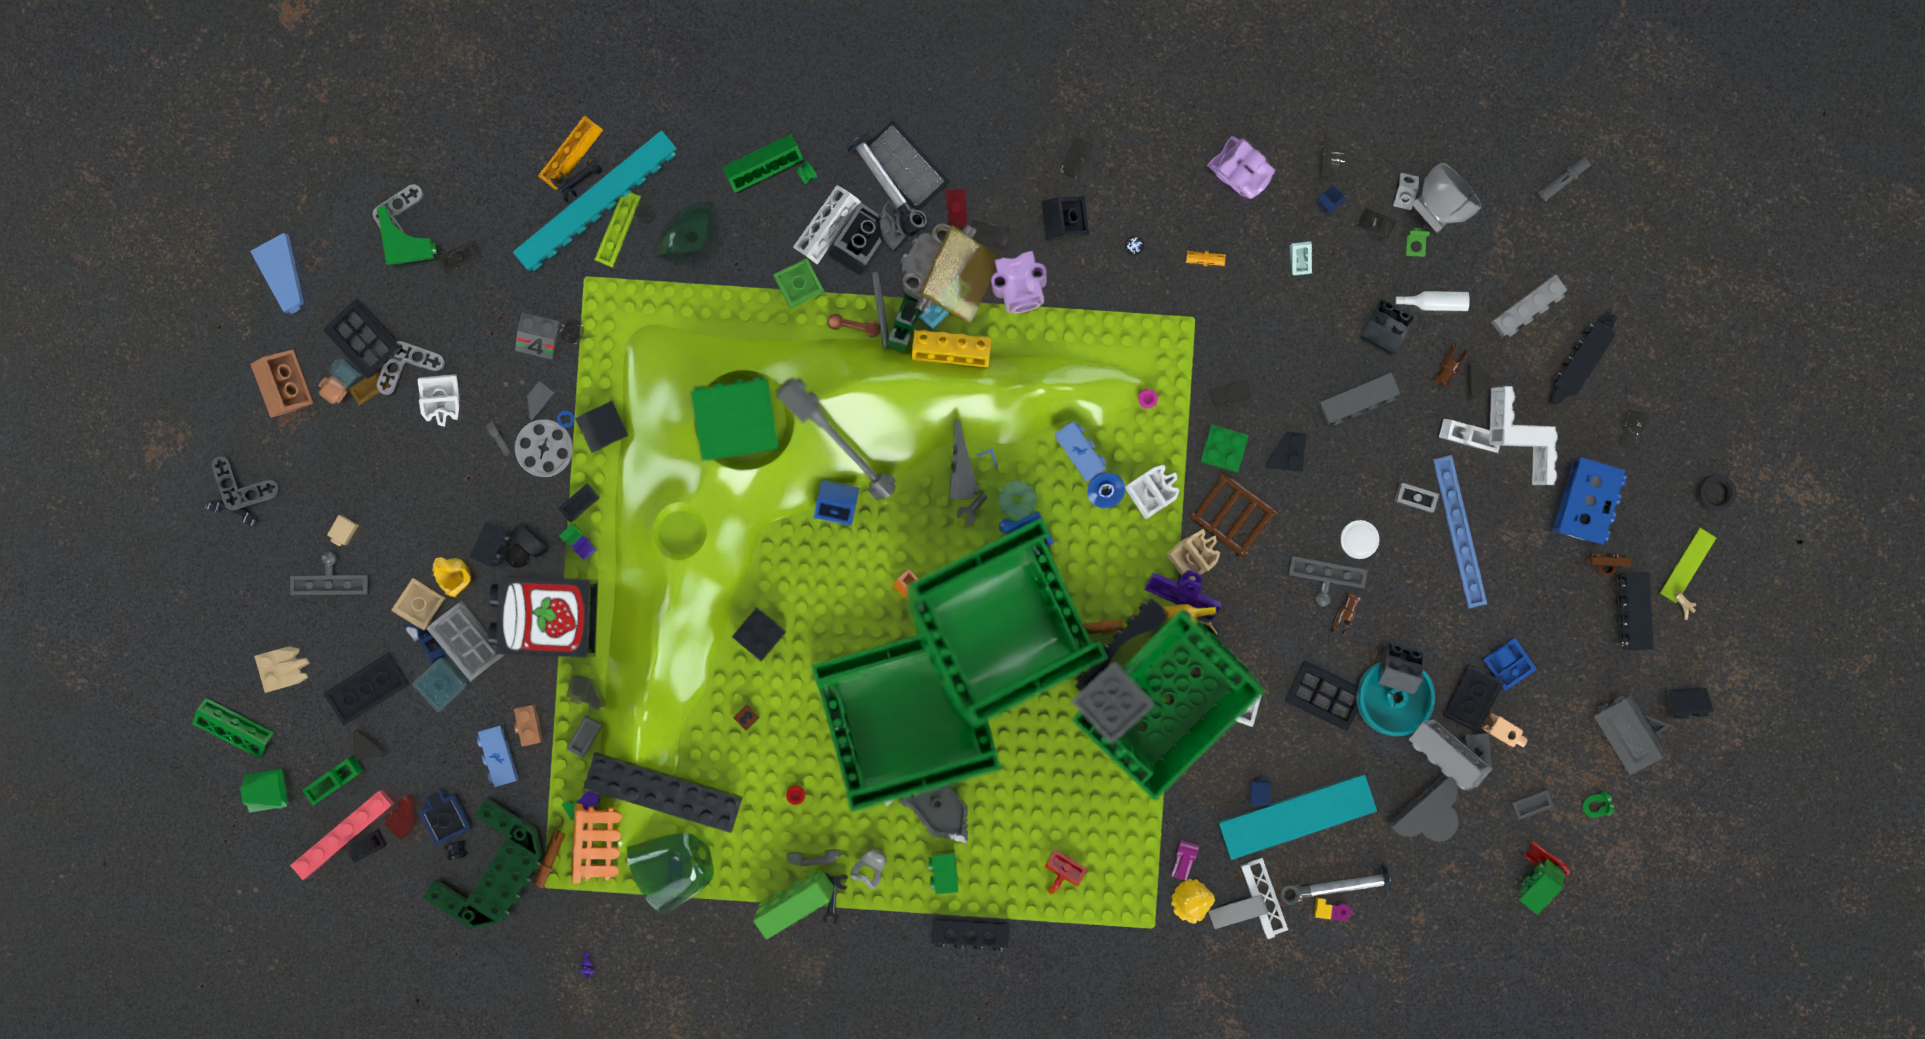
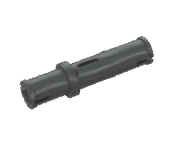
M1582 157L1573 166H1568L1563 174L1539 191L1538 194L1545 202L1548 201L1549 198L1572 180H1577L1578 176L1591 166L1590 162L1585 157Z

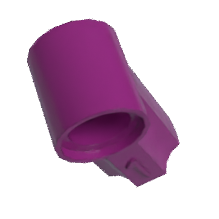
M1180 840L1171 876L1187 881L1192 863L1197 857L1199 845Z

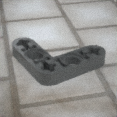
M220 456L212 461V469L222 500L228 510L241 509L273 499L278 495V485L273 480H266L237 489L228 460ZM219 462H222V464H226L223 466L225 471V474L223 475L221 474L219 468H215L218 466ZM224 479L232 481V485L229 488L221 486V482ZM268 485H270L271 488H274L272 489L273 493L270 494L268 491L264 490H267ZM257 488H261V491H264L262 492V497H260V493ZM248 491H255L257 494L255 499L248 500L245 497ZM230 492H232L234 499H238L235 501V505L227 503L230 501L228 496Z

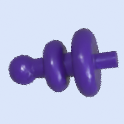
M588 952L583 954L584 961L580 963L584 968L579 969L580 974H585V979L589 978V974L595 972L593 968H589L593 963L589 961L590 954Z

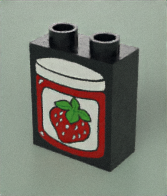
M507 576L499 577L498 584L491 585L490 605L491 607H498L497 623L491 622L489 626L488 641L490 645L496 646V654L596 657L598 580Z

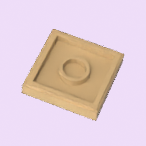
M412 578L392 608V611L425 631L445 601V597Z

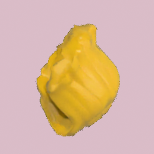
M440 557L434 560L432 570L434 572L433 575L436 577V582L445 591L446 595L456 597L471 581L469 567L458 558L446 560Z
M1187 879V881L1179 883L1175 893L1171 896L1173 899L1171 905L1174 906V913L1183 921L1187 920L1193 924L1205 918V914L1215 901L1213 893L1197 879Z

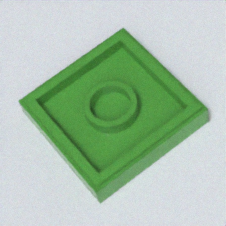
M808 258L773 274L790 309L825 293Z

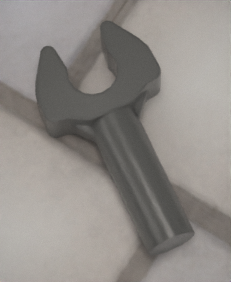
M492 421L487 424V430L491 437L495 439L504 456L511 453L495 423Z
M981 493L969 507H961L958 510L957 518L961 517L963 513H968L969 519L964 524L973 523L976 520L974 512L988 497Z

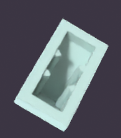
M1311 242L1291 244L1289 248L1292 274L1312 273Z

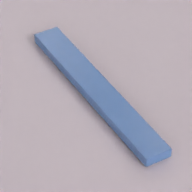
M1449 455L1432 459L1467 607L1473 608L1486 605L1487 600L1453 457Z

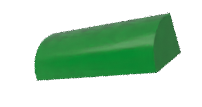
M789 134L723 166V170L736 193L804 159L792 134Z

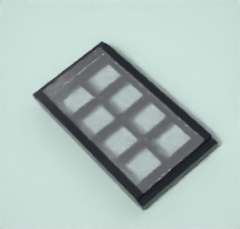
M894 120L867 143L874 156L912 209L920 210L950 183L948 178Z

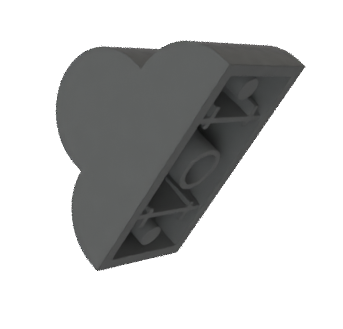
M1444 774L1392 819L1388 826L1405 837H1413L1421 833L1432 841L1441 842L1450 839L1458 828V817L1451 807L1457 799L1458 790L1456 783L1451 777Z

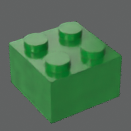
M1210 425L1200 462L1237 473L1249 435Z
M955 850L932 852V857H928L929 871H933L934 875L930 877L931 890H935V895L959 893Z
M1548 859L1543 864L1539 863L1534 869L1535 873L1531 877L1527 876L1521 883L1523 886L1520 890L1519 900L1537 915L1563 889L1565 873Z

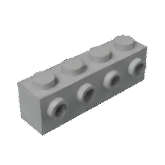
M1554 275L1492 320L1491 323L1501 337L1506 335L1511 337L1519 331L1517 327L1522 323L1526 326L1534 320L1532 316L1537 312L1542 314L1550 308L1548 304L1552 301L1557 303L1564 298L1565 295L1563 293L1567 289L1558 276Z

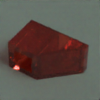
M413 794L408 797L405 795L398 802L400 807L396 811L391 810L385 817L387 821L384 825L400 840L417 824L415 796Z

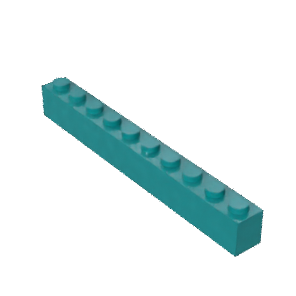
M661 130L520 245L513 253L527 270H537L543 265L542 261L546 257L548 259L552 258L558 252L557 248L561 245L565 247L573 240L571 238L576 233L579 235L587 229L586 225L591 221H597L606 208L608 210L612 209L617 204L616 200L620 196L622 198L628 196L632 192L631 188L636 184L639 186L647 180L646 176L651 172L652 174L656 173L662 167L660 164L665 160L667 162L672 160L677 155L675 153L677 148Z

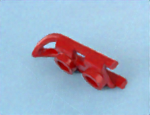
M1535 842L1531 843L1532 847L1528 854L1523 853L1522 855L1536 866L1539 864L1537 862L1538 859L1544 862L1548 859L1556 867L1560 865L1566 870L1565 877L1570 873L1569 868L1560 859Z

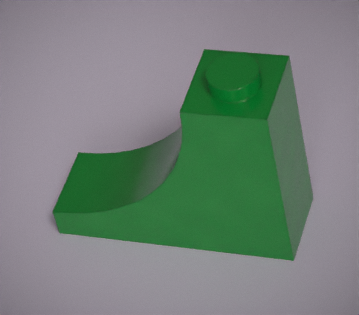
M377 207L387 265L434 259V254L437 253L435 242H432L430 238H414L404 234L392 222L387 207Z

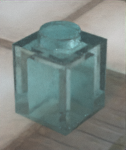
M342 358L340 361L337 359L330 366L332 370L329 374L348 389L362 375Z

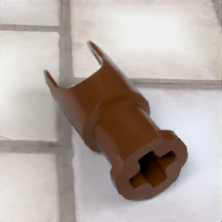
M1454 343L1441 365L1442 368L1438 376H1435L1433 379L1438 384L1447 388L1450 386L1449 382L1452 376L1457 373L1468 352L1467 349L1464 350L1459 360L1455 361L1453 353L1457 343Z
M1349 592L1346 593L1345 602L1339 608L1331 627V632L1334 633L1339 623L1344 620V627L1341 632L1342 637L1347 635L1356 615L1357 605L1359 601H1362V598Z

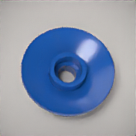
M1101 473L1095 476L1087 488L1090 502L1100 508H1110L1117 505L1125 494L1123 480L1114 473Z

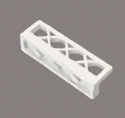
M837 185L793 248L818 264L861 201ZM839 193H843V196L840 198V200L836 201V197L839 195ZM831 209V213L825 217L827 210ZM820 225L819 230L814 233L815 227ZM809 240V244L803 250L801 247L803 246L805 241Z
M1261 857L1240 865L1252 897L1262 894L1257 888L1260 881L1268 884L1266 895L1262 894V896L1264 897V902L1266 899L1274 902L1275 907L1272 913L1268 912L1265 915L1259 916L1266 938L1270 939L1278 933L1287 931L1288 928L1263 858ZM1260 863L1262 871L1259 877L1252 874L1250 866ZM1272 918L1280 919L1283 927L1272 930L1270 924Z

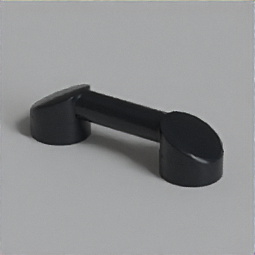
M223 500L209 501L205 506V509L220 513L221 508L228 510ZM241 508L231 511L242 515L241 522L256 526L257 519L249 510Z

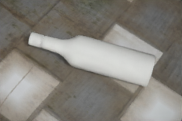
M1424 291L1417 296H1396L1395 302L1396 304L1416 305L1422 310L1468 311L1469 292Z

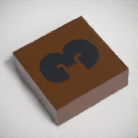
M747 704L733 717L745 731L760 718Z

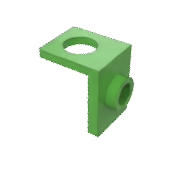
M1413 228V231H1409L1407 233L1406 256L1425 257L1426 237L1430 235V232L1424 231V228ZM1418 241L1421 243L1422 248L1419 252L1411 250L1412 242Z

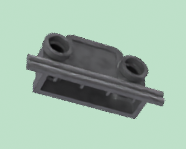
M938 224L933 228L932 235L923 233L918 239L916 237L913 239L910 245L912 249L909 254L905 253L900 263L902 264V274L904 276L902 282L903 289L906 294L919 301L916 305L917 309L926 313L928 308H932L969 249L970 241L976 233V229L966 225L962 233L958 234L949 225Z

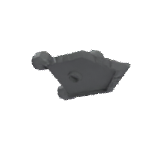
M951 785L900 799L903 807H910L911 810H914V814L918 815V819L922 820V824L926 825L927 830L932 836L941 838L943 836L946 839H955V841L968 843V830H966L968 828V824H966L968 822V818H966L968 816V806L959 798L955 790L950 787Z

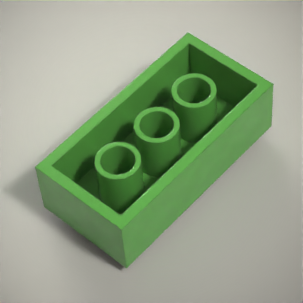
M822 869L817 872L812 871L806 876V879L801 882L797 880L790 885L788 890H781L774 895L775 898L770 901L766 899L761 902L753 922L767 940L830 902L834 886Z

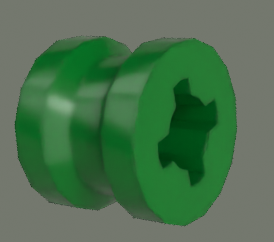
M806 161L802 167L795 168L805 185L811 178L815 179L818 177L809 161Z

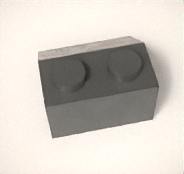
M522 312L517 329L515 351L553 360L562 323Z

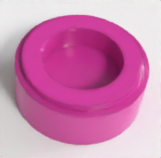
M1145 389L1138 395V403L1143 408H1152L1157 403V394L1151 389Z

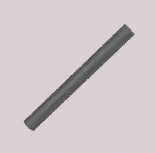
M872 272L883 349H886L889 333L879 272Z

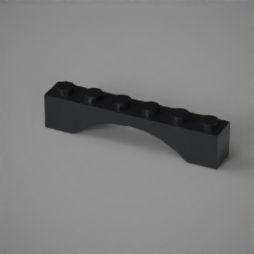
M1152 598L1149 601L1144 600L1138 607L1140 610L1136 616L1132 614L1125 622L1127 626L1123 630L1120 628L1114 634L1113 638L1115 640L1111 644L1107 642L1103 647L1108 659L1090 667L1086 673L1084 671L1081 672L1075 679L1078 681L1075 687L1079 691L1086 688L1109 667L1112 657L1126 641L1139 634L1155 631L1168 617L1169 612Z

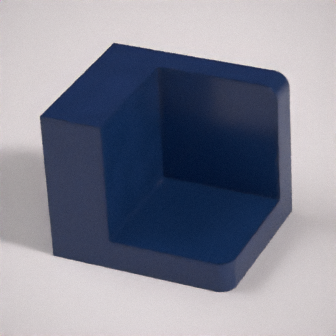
M1332 185L1317 199V202L1330 214L1347 196L1343 195L1335 185Z

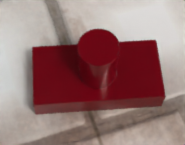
M965 189L946 190L948 225L952 229L965 228L967 225Z

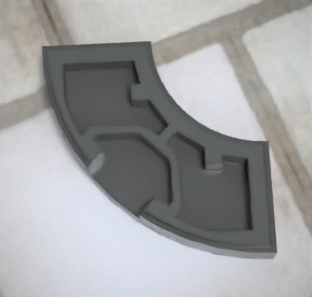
M889 198L880 214V230L884 240L894 251L907 235L900 226L901 213Z

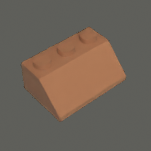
M293 349L262 357L251 363L271 418L313 404Z

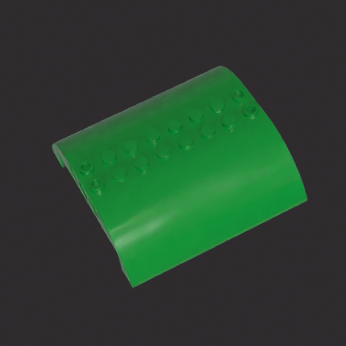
M1043 518L909 583L907 587V602L912 622L932 667L954 706L974 726H978L1108 659L1101 642H1091L1043 539L1050 536V533Z
M918 635L811 665L821 695L851 813L1002 770L989 722L986 721L978 726H974L957 710L942 687Z

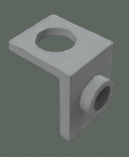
M1400 173L1399 187L1393 203L1394 207L1412 210V203L1418 192V176ZM1404 179H1410L1414 183H1407Z

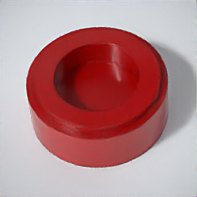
M793 785L787 790L786 799L790 804H801L805 799V791L801 786Z

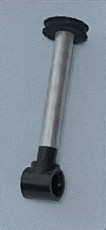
M869 132L856 138L846 147L850 149L849 153L855 150L859 152L902 214L901 226L904 232L909 235L916 234L927 223L925 214L920 210H915V208L911 209L866 144L872 138L868 137L867 134Z

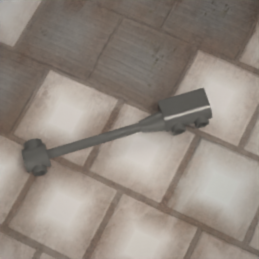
M791 377L775 390L777 396L802 423L809 418L817 426L823 428L871 479L870 487L867 490L877 501L880 498H887L896 489L894 485L896 482L895 478L890 473L886 475L883 472L876 474L829 424L817 403L820 399L813 392L808 394L804 389L806 384L800 378L795 380Z

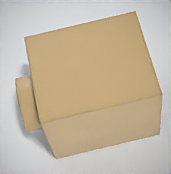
M338 515L327 535L331 537L330 541L338 546H341V544L347 545L359 525L342 515Z

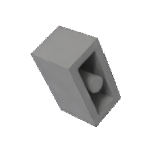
M1399 483L1394 502L1434 513L1439 494L1405 483Z

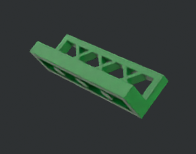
M205 698L197 708L192 723L259 759L263 756L266 745L274 732L208 698ZM199 718L205 719L208 723L200 721ZM217 727L223 728L225 732L220 731ZM234 735L240 737L242 741L236 739ZM251 744L260 747V750L253 748Z

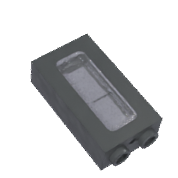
M1631 694L1625 697L1620 695L1613 700L1614 703L1610 705L1605 703L1597 708L1598 711L1594 718L1629 775L1664 758L1666 755L1665 749Z

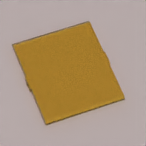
M952 225L932 262L931 269L920 290V294L970 324L995 272V260L1001 258Z

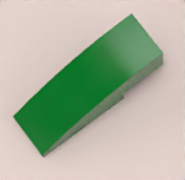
M353 755L302 791L312 806H314L358 776L364 769Z

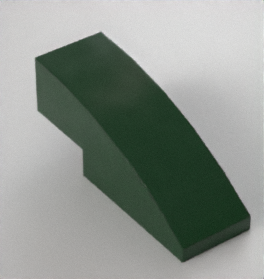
M908 294L904 296L886 346L901 353H905L920 310L916 308L919 301Z

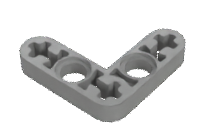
M409 185L377 207L386 206L392 222L405 234L395 217L419 202L423 197V191L417 185ZM411 189L418 190V197L414 198L412 196L408 198L410 203L407 204L406 199L402 195L405 193L407 197L411 194ZM395 199H401L403 201V206L401 209H395L393 207V201ZM376 207L373 210V218L380 227L379 218L377 217L378 210Z
M396 341L402 346L404 351L409 352V358H406L407 354L400 352L399 355L396 353L383 366L377 381V389L383 395L393 393L405 362L437 373L443 370L445 366L444 359L441 355L402 341ZM415 352L423 354L421 361L416 362L412 359ZM427 355H430L428 357L429 360L435 361L436 359H438L440 366L436 365V367L433 368V364L428 361L427 365H424L427 359ZM396 363L398 370L395 373L388 372L389 364ZM387 374L390 377H395L394 380L391 378L389 380L391 387L383 390L381 384H385L388 379L384 375Z

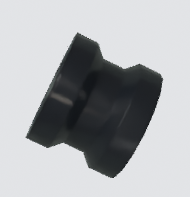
M463 841L444 846L448 853L447 861L466 856V852L462 848Z

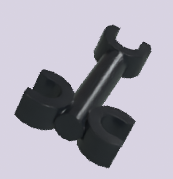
M594 157L587 161L585 168L566 180L565 175L559 172L561 176L559 182H556L553 178L550 179L551 183L560 190V195L564 201H568L566 198L567 192H571L576 196L575 190L571 188L572 185L591 172L598 173L602 170L600 165L592 168L593 163L597 161Z
M824 872L833 884L834 890L830 902H828V911L823 917V922L826 923L827 917L832 916L834 924H836L838 921V915L835 913L837 887L841 890L847 889V885H842L840 880L848 879V875L842 874L838 877Z

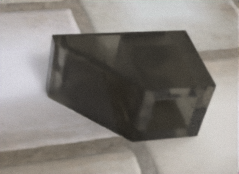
M577 674L571 676L566 694L567 698H571L570 702L576 704L585 702L589 704L588 707L600 710V707H606L607 703L594 679Z

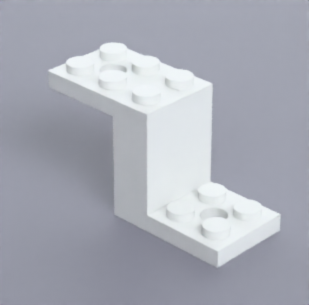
M1513 387L1491 388L1490 445L1533 447L1532 485H1554L1557 477L1555 470L1557 432L1555 427L1512 426L1514 420L1512 403L1515 399Z

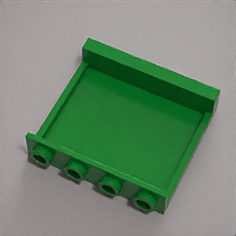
M763 376L751 378L752 382L744 383V379L732 381L733 385L725 386L723 382L713 384V388L706 389L705 386L694 387V391H690L702 461L779 449L768 379L763 380Z

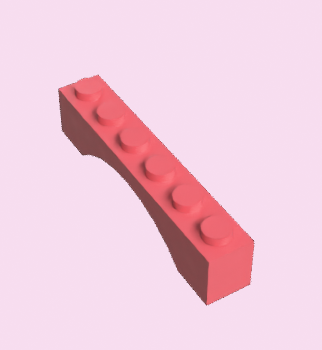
M383 789L378 791L290 866L302 880L306 879L395 803Z

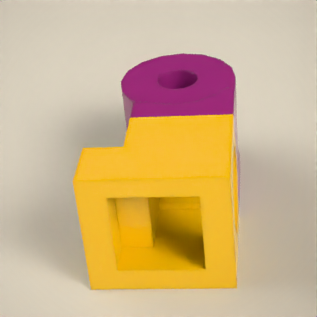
M1316 896L1315 917L1346 921L1351 917L1352 910L1347 904L1326 903L1324 897Z

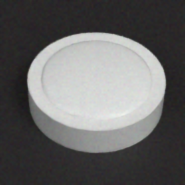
M1362 520L1353 521L1342 530L1340 544L1343 551L1350 557L1357 559L1367 558L1377 550L1379 534L1371 523Z

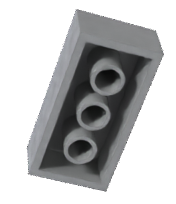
M1435 719L1423 722L1409 739L1417 751L1424 752L1431 763L1438 764L1442 768L1441 771L1448 777L1452 776L1457 781L1456 784L1464 790H1470L1479 786L1492 770L1489 765Z

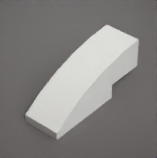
M1443 420L1439 438L1498 453L1500 446L1490 445V430L1454 420Z

